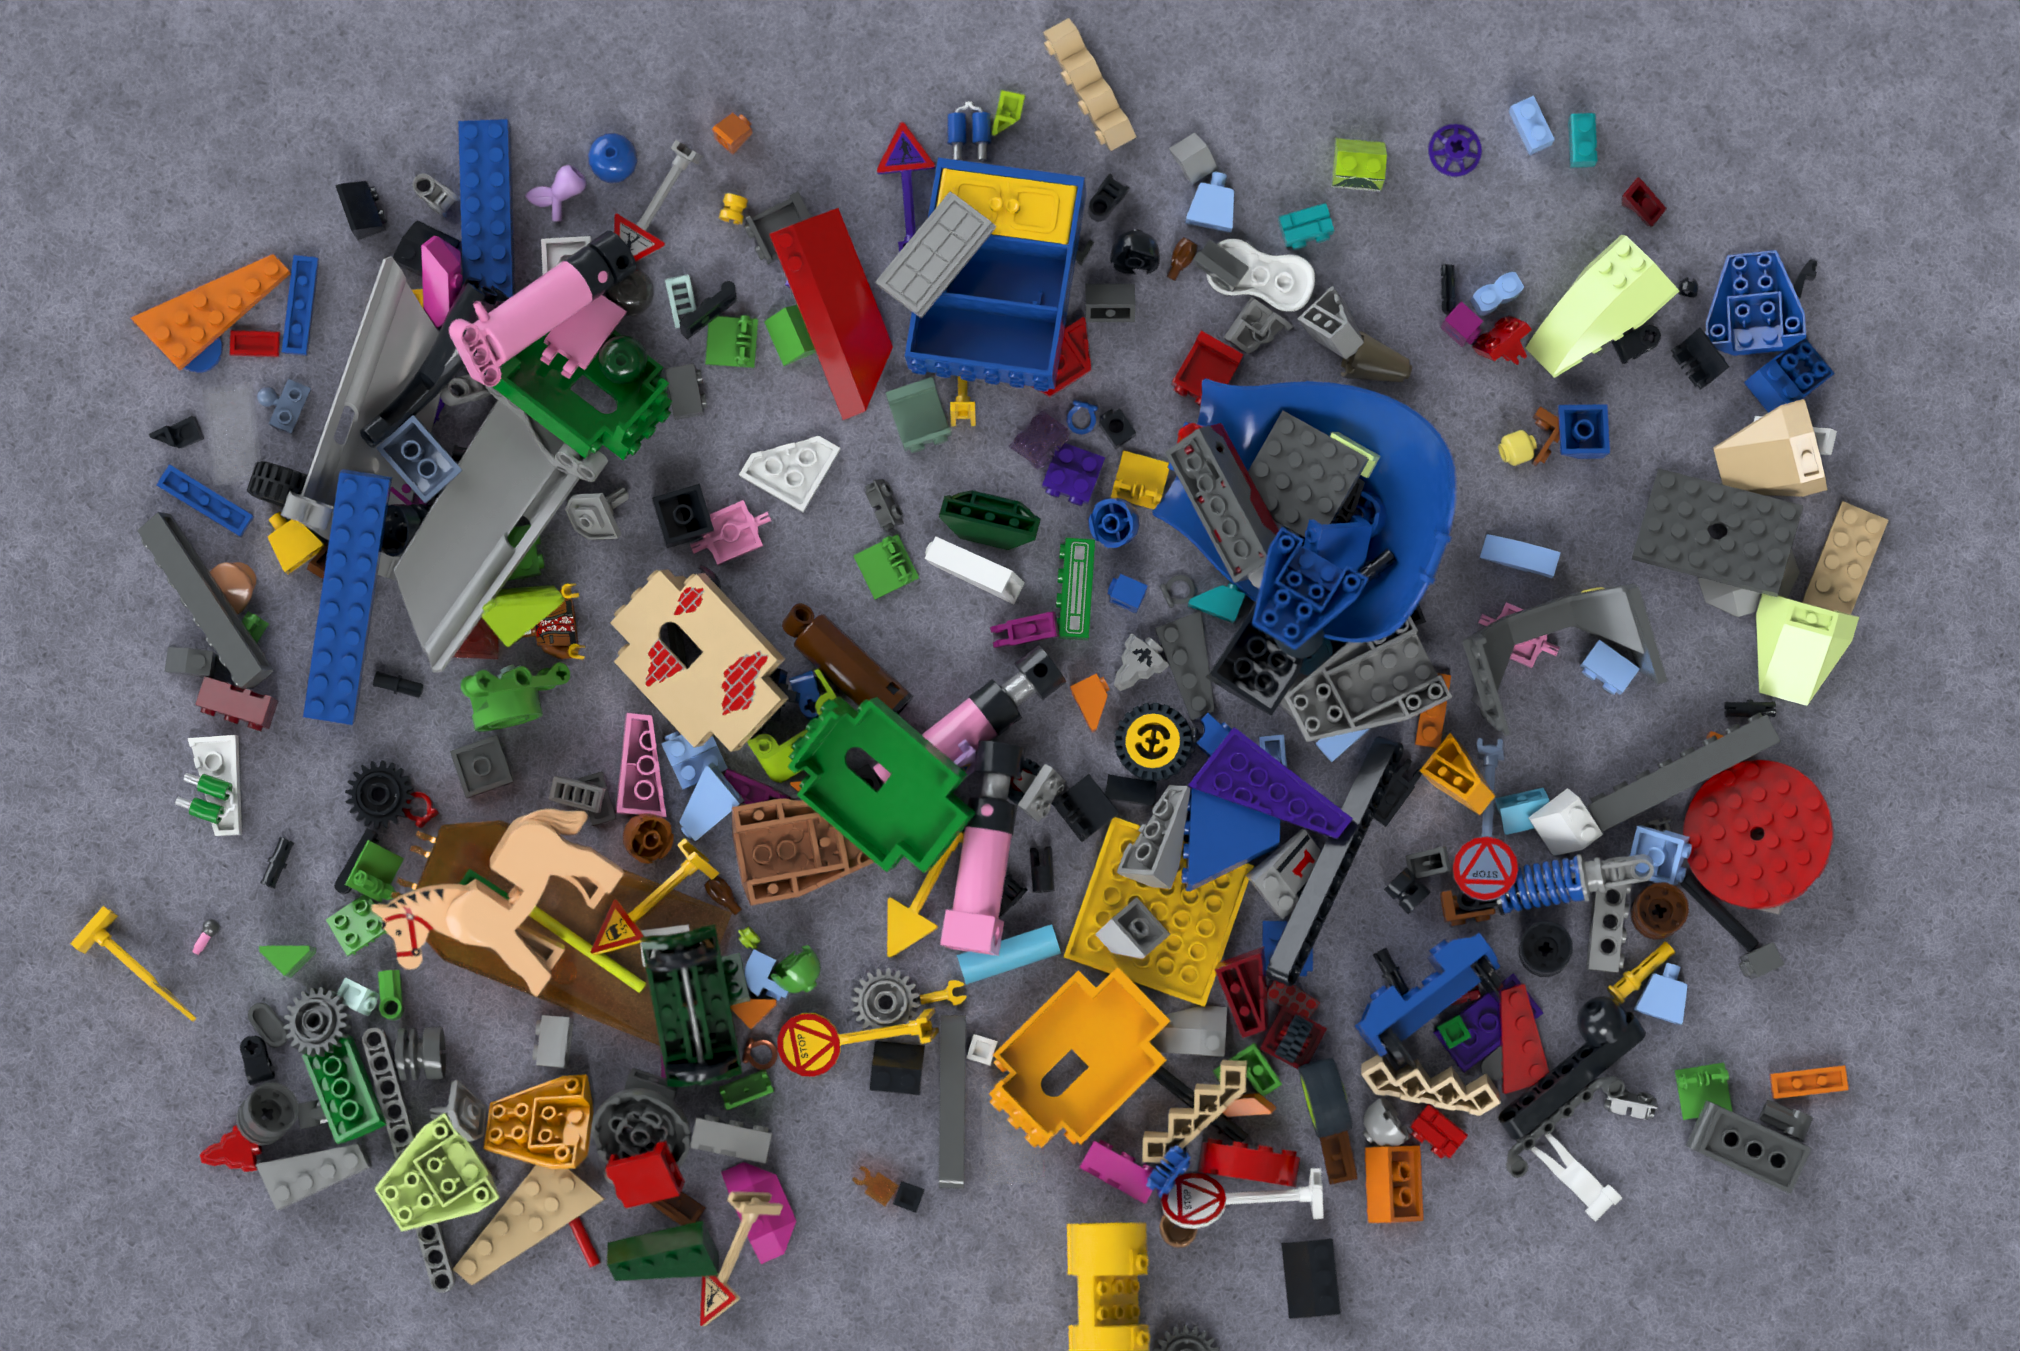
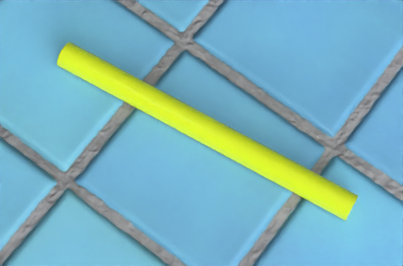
M536 905L528 915L638 993L647 984L606 954L593 955L591 953L593 945Z

